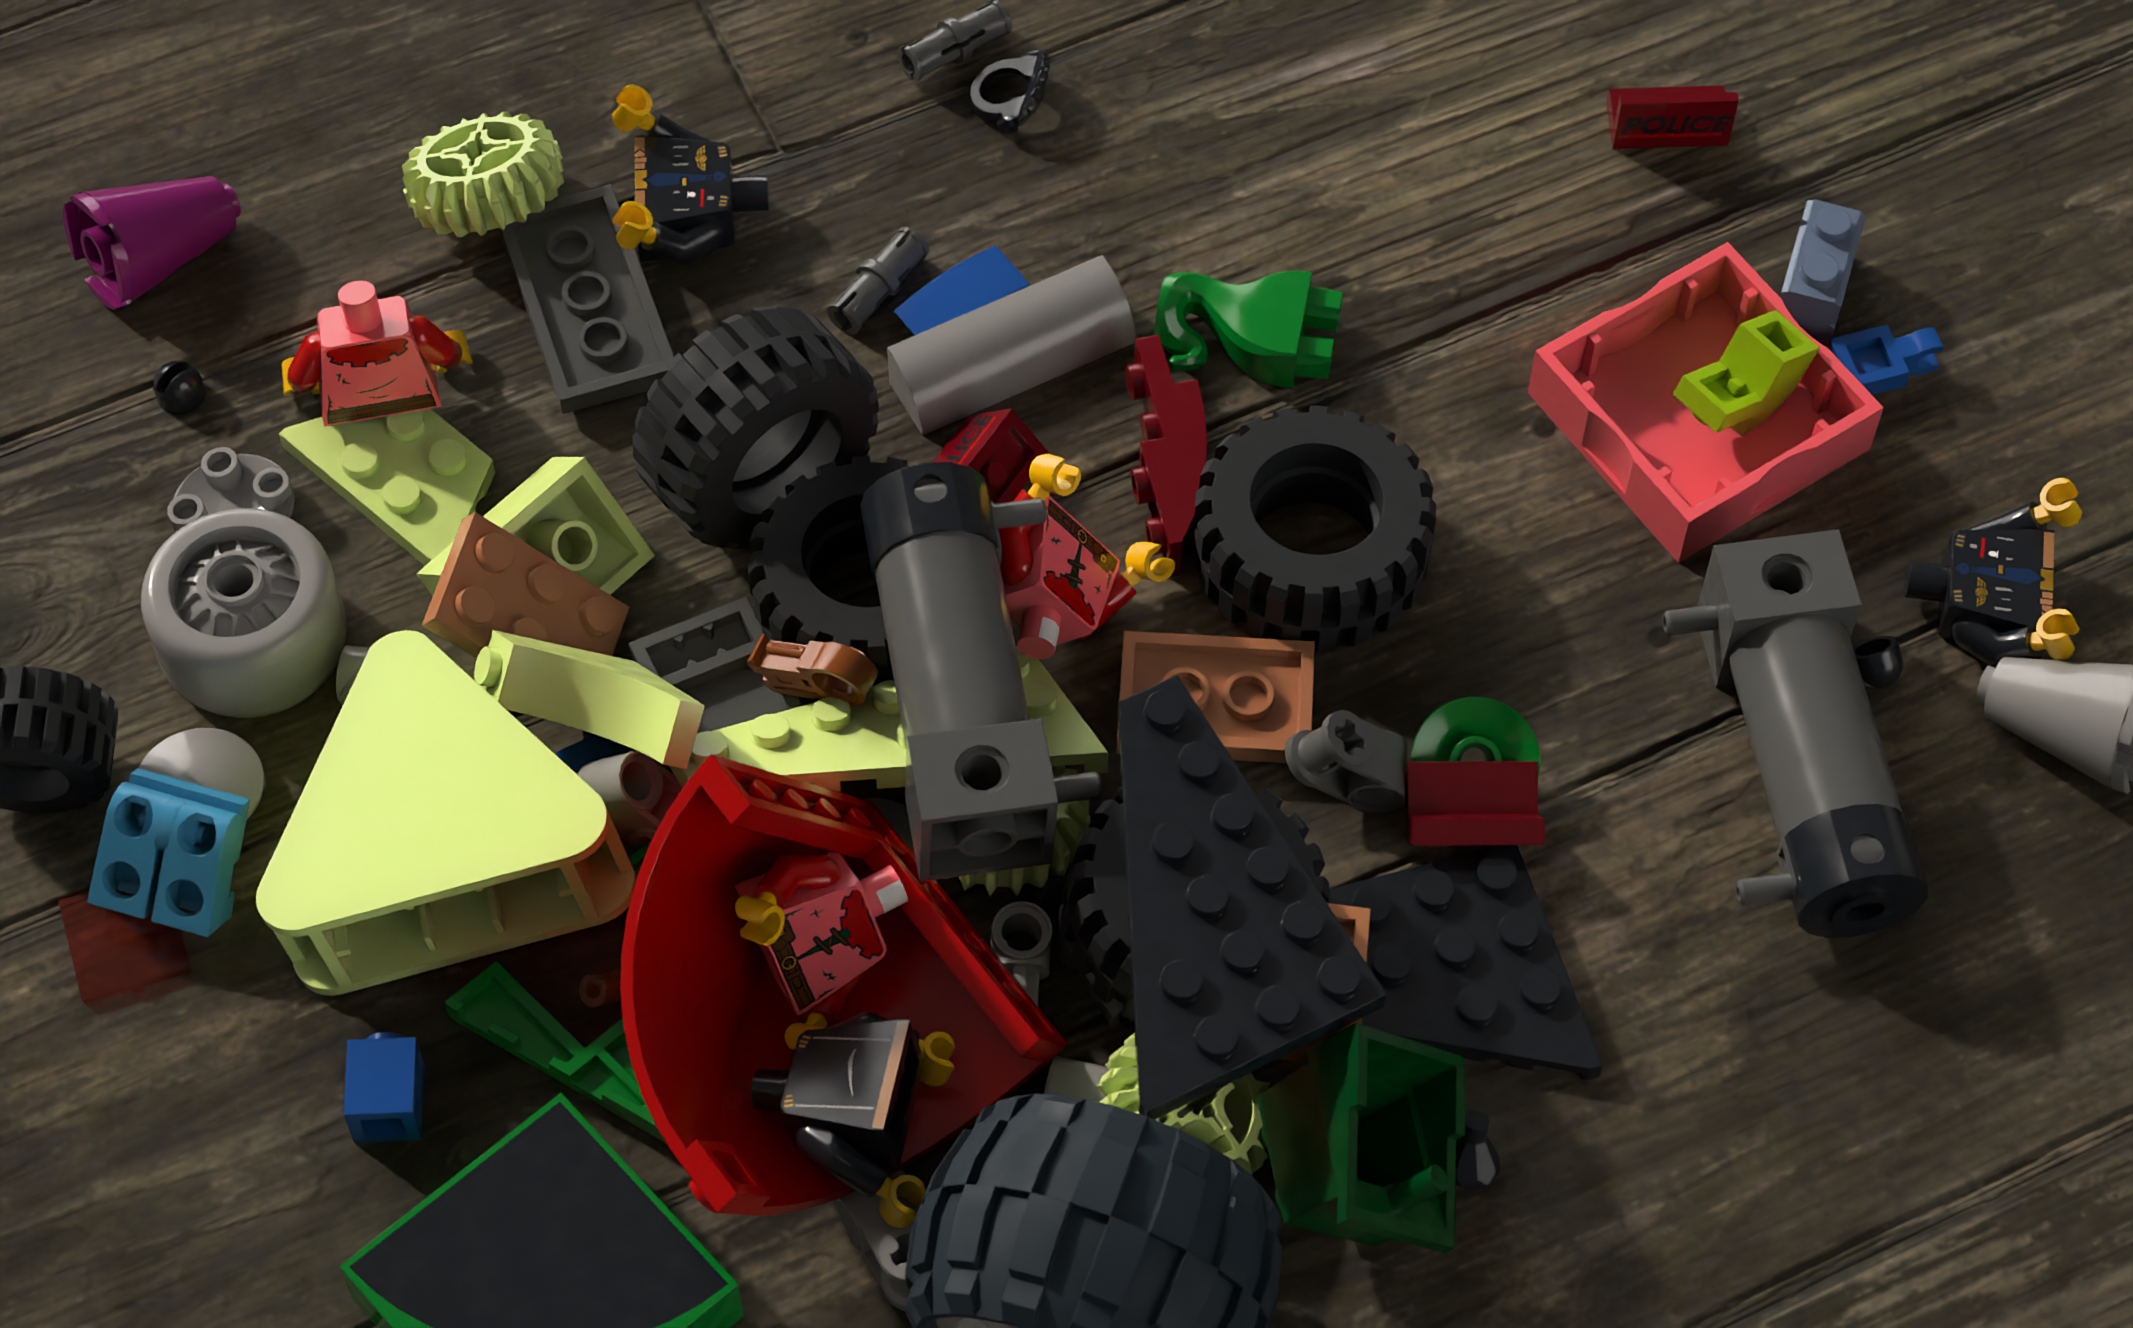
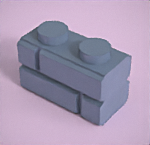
M1814 199L1807 200L1780 298L1783 300L1791 316L1803 330L1822 345H1829L1843 302L1866 215L1859 210Z

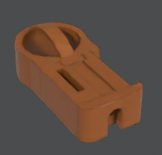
M762 634L747 660L748 666L755 673L763 674L762 682L775 693L819 700L832 697L848 702L850 706H859L864 703L878 676L876 666L862 651L835 642L809 641L807 645L769 640L765 634Z

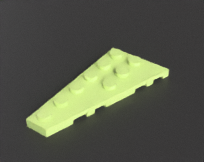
M1016 646L1030 720L1042 718L1051 766L1083 764L1084 773H1108V751L1039 659L1024 655ZM894 680L883 681L872 686L864 703L859 706H850L848 702L841 699L826 697L814 703L775 714L761 715L750 721L714 731L700 732L696 735L687 769L669 766L682 788L710 754L803 782L813 783L814 785L841 792L840 781L876 779L877 789L906 787V746Z

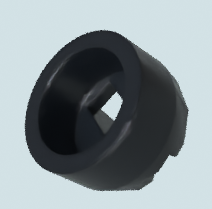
M183 360L170 361L163 364L155 373L153 389L157 402L164 411L176 415L187 414L197 409L204 401L206 395L205 386L200 373L194 366Z
M1874 637L1853 646L1865 685L1881 689L1890 687L1899 680L1904 667L1902 652L1896 637Z

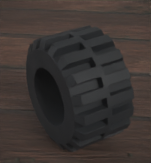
M25 666L0 668L1 809L28 813L65 812V810L86 807L88 803L97 802L104 797V791L109 790L118 723V708L114 707L115 701L109 694L101 692L102 688L92 682L84 681L78 676L53 669Z

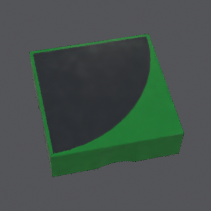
M562 1093L553 1098L339 1266L351 1298L377 1328H730L744 1317L739 1284Z

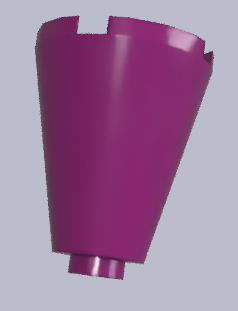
M213 176L84 191L69 197L72 201L65 203L63 206L64 229L74 260L77 261L86 257L94 275L84 280L98 300L111 310L131 304L234 232L236 229V218L241 214L239 200L232 187L227 183L221 184Z

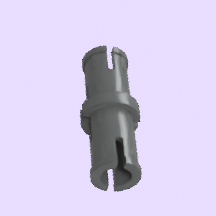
M990 0L984 6L959 19L948 17L938 23L937 30L908 45L899 47L897 50L899 64L910 80L918 81L923 76L952 61L962 63L971 58L973 50L1001 35L1010 33L1012 30L1011 18L1004 5L998 0Z
M901 227L874 259H866L856 269L858 276L835 302L827 308L828 317L838 329L843 330L851 322L846 328L847 334H857L867 319L884 301L891 302L900 293L901 288L898 287L900 283L929 254L927 243L917 232L913 231L911 236L905 240L910 234V229Z

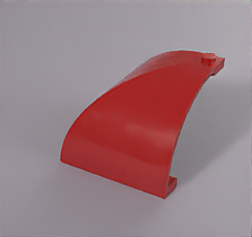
M710 754L686 782L667 810L648 847L636 878L626 917L621 953L620 991L623 1026L630 1061L642 1097L657 1129L677 1160L692 1180L689 1182V1188L695 1198L705 1208L714 1213L747 1216H774L793 1213L842 1198L855 1191V1189L832 1176L802 1155L793 1146L780 1111L756 1110L752 1102V1081L757 1069L790 1070L795 1050L789 1049L785 1042L784 1035L786 1029L796 1022L806 1023L802 1014L796 1015L775 983L759 944L740 937V930L748 921L739 918L735 911V903L739 897L734 886L743 881L766 874L780 855L784 853L824 854L827 852H838L859 881L891 865L907 893V902L875 918L887 951L884 958L866 971L847 996L835 1024L861 1012H872L890 1020H910L912 1028L919 1032V1039L925 1040L933 1032H945L954 1041L955 1050L949 1061L953 1063L955 1068L947 1082L941 1086H930L922 1081L919 1082L899 1170L932 1152L975 1123L984 1107L995 1105L997 1101L1009 1097L1068 1044L936 880L919 881L915 854L873 802ZM888 1169V1174L893 1173L897 1170Z

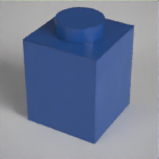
M379 1032L370 1035L367 1039L347 1040L344 1117L354 1143L422 1140L425 1064L416 1037H404L393 1032Z

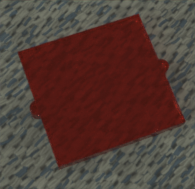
M116 890V892L122 895H134L120 890ZM89 892L58 900L84 1004L130 990L135 994H140L147 985L192 972L182 930L152 922L153 911L142 919L87 903Z

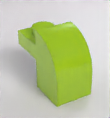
M1773 310L1741 323L1721 359L1683 375L1673 395L1691 410L1696 420L1709 426L1714 432L1718 433L1733 427L1738 433L1744 435L1759 426L1783 404L1801 381L1820 347L1780 312Z

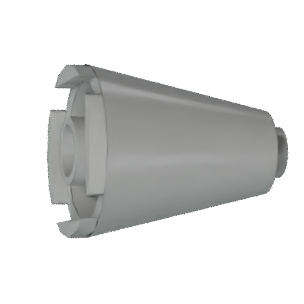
M2003 657L1996 668L1992 666L1985 668L1978 685L1976 701L1985 704L1984 716L1986 719L2108 788L2125 794L2130 792L2129 781L2133 782V665Z

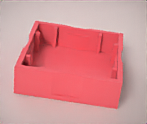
M1729 242L1661 279L1650 291L1637 300L1622 307L1604 311L1537 349L1534 355L1528 394L1678 563L1870 450L1884 408L1826 346L1819 343L1799 326L1787 310L1783 300ZM1777 310L1818 345L1820 349L1793 392L1759 426L1744 435L1738 433L1733 427L1718 433L1714 432L1709 426L1700 423L1694 418L1691 410L1673 395L1674 390L1683 375L1719 361L1741 323Z

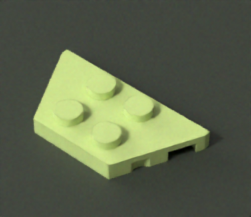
M432 409L325 427L323 418L319 417L286 427L279 433L282 447L424 566L454 542L462 519L476 512L477 503L486 496L495 475L492 458Z

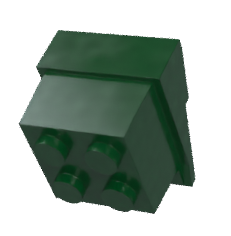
M1354 1023L1307 1050L1309 1063L1257 1096L1263 1124L1262 1136L1268 1148L1276 1185V1202L1282 1213L1284 1224L1373 1247L1393 1239L1443 1253L1455 1248L1456 1140L1465 1136V1065L1462 1056L1369 1026Z

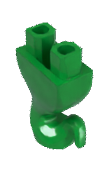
M1308 271L1277 272L1252 283L1242 285L1229 284L1194 272L1173 273L1164 278L1161 286L1154 335L1159 334L1163 350L1174 354L1169 360V368L1172 371L1198 369L1205 365L1207 361L1208 348L1202 336L1185 321L1187 315H1196L1208 325L1230 358L1247 375L1267 385L1293 389L1295 376L1329 378L1334 339L1305 335L1304 329L1307 327L1337 332L1343 292L1311 286L1312 272Z

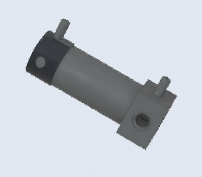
M933 462L900 468L879 478L864 493L860 508L871 571L878 586L906 746L905 801L919 881L1052 864L1058 804L1100 798L1102 795V783L1100 775L1096 772L1053 777L1042 718L1032 720L1029 718L1000 568L1002 545L999 529L1045 523L1047 520L1045 501L1041 498L993 504L985 477L971 467L956 463Z
M1839 529L1714 545L1697 607L1667 610L1662 617L1664 631L1669 636L1701 632L1715 687L1735 685L1778 837L1779 846L1776 855L1782 874L1739 879L1735 886L1738 902L1745 906L1790 899L1793 903L1799 927L1810 935L1825 938L1853 937L1879 931L1901 922L1918 911L1928 898V885L1909 821L1901 810L1850 640L1862 603Z

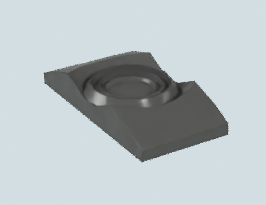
M747 597L629 643L630 652L635 662L705 705L697 734L750 721L761 715L775 714L802 706L798 696L771 691L762 682L763 674L755 673L748 666L747 660L763 633ZM840 781L841 793L848 795L845 787Z

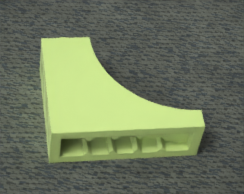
M493 630L488 647L482 648L475 664V681L506 710L577 728L625 745L655 759L661 764L687 769L705 705L635 661Z

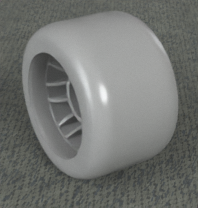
M235 508L202 516L180 528L162 544L151 560L144 576L141 588L142 617L161 670L169 683L183 698L208 712L233 718H256L282 712L301 703L315 693L327 681L339 662L346 641L347 625L344 604L333 566L326 551L316 537L305 527L284 515L263 509Z

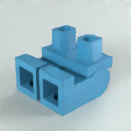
M137 768L130 773L129 782H123L118 786L109 803L87 903L142 919L153 911L152 922L209 937L232 917L235 892L230 891L234 864L239 861L250 799ZM116 890H120L134 895H122L116 892ZM180 907L183 909L194 911L196 913H185L179 910L178 908Z

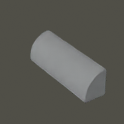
M1101 255L887 347L889 383L923 436L1135 343L1136 331L1132 313L1115 273L1104 256Z

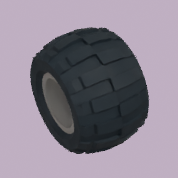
M1030 1094L1000 1100L995 1105L982 1109L973 1130L964 1129L931 1177L911 1228L905 1270L907 1288L911 1291L905 1304L906 1315L914 1328H1269L1278 1298L1282 1245L1277 1237L1280 1231L1278 1225L1281 1216L1263 1187L1249 1172L1223 1153L1174 1127L1116 1106L1064 1095Z

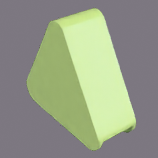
M404 630L390 633L370 647L258 886L256 904L261 917L268 927L274 931L293 962L295 972L301 982L315 993L333 996L609 922L622 914L630 905L637 877L601 796L429 638L417 631Z

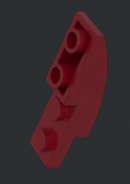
M1159 334L1135 339L1134 364H1129L1125 367L1130 397L1132 401L1142 400L1145 411L1144 414H1140V428L1143 441L1140 442L1139 467L1130 469V478L1137 505L1147 504L1151 517L1145 519L1147 542L1161 545V548L1153 556L1162 555L1163 558L1173 559L1175 569L1170 577L1181 575L1193 548L1196 491L1199 490L1200 475L1206 463L1207 430L1204 404L1198 379L1173 383Z

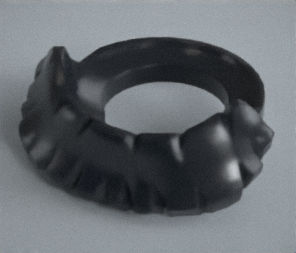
M1035 49L1034 51L1024 53L1020 58L1000 60L984 68L974 79L970 90V102L976 115L986 122L997 123V126L1003 133L1018 131L1019 126L1022 127L1037 112L1044 97L1046 81L1050 70L1048 55L1042 50ZM1015 73L1030 81L1028 89L1023 96L1016 97L1005 103H989L981 97L985 84L1000 74Z

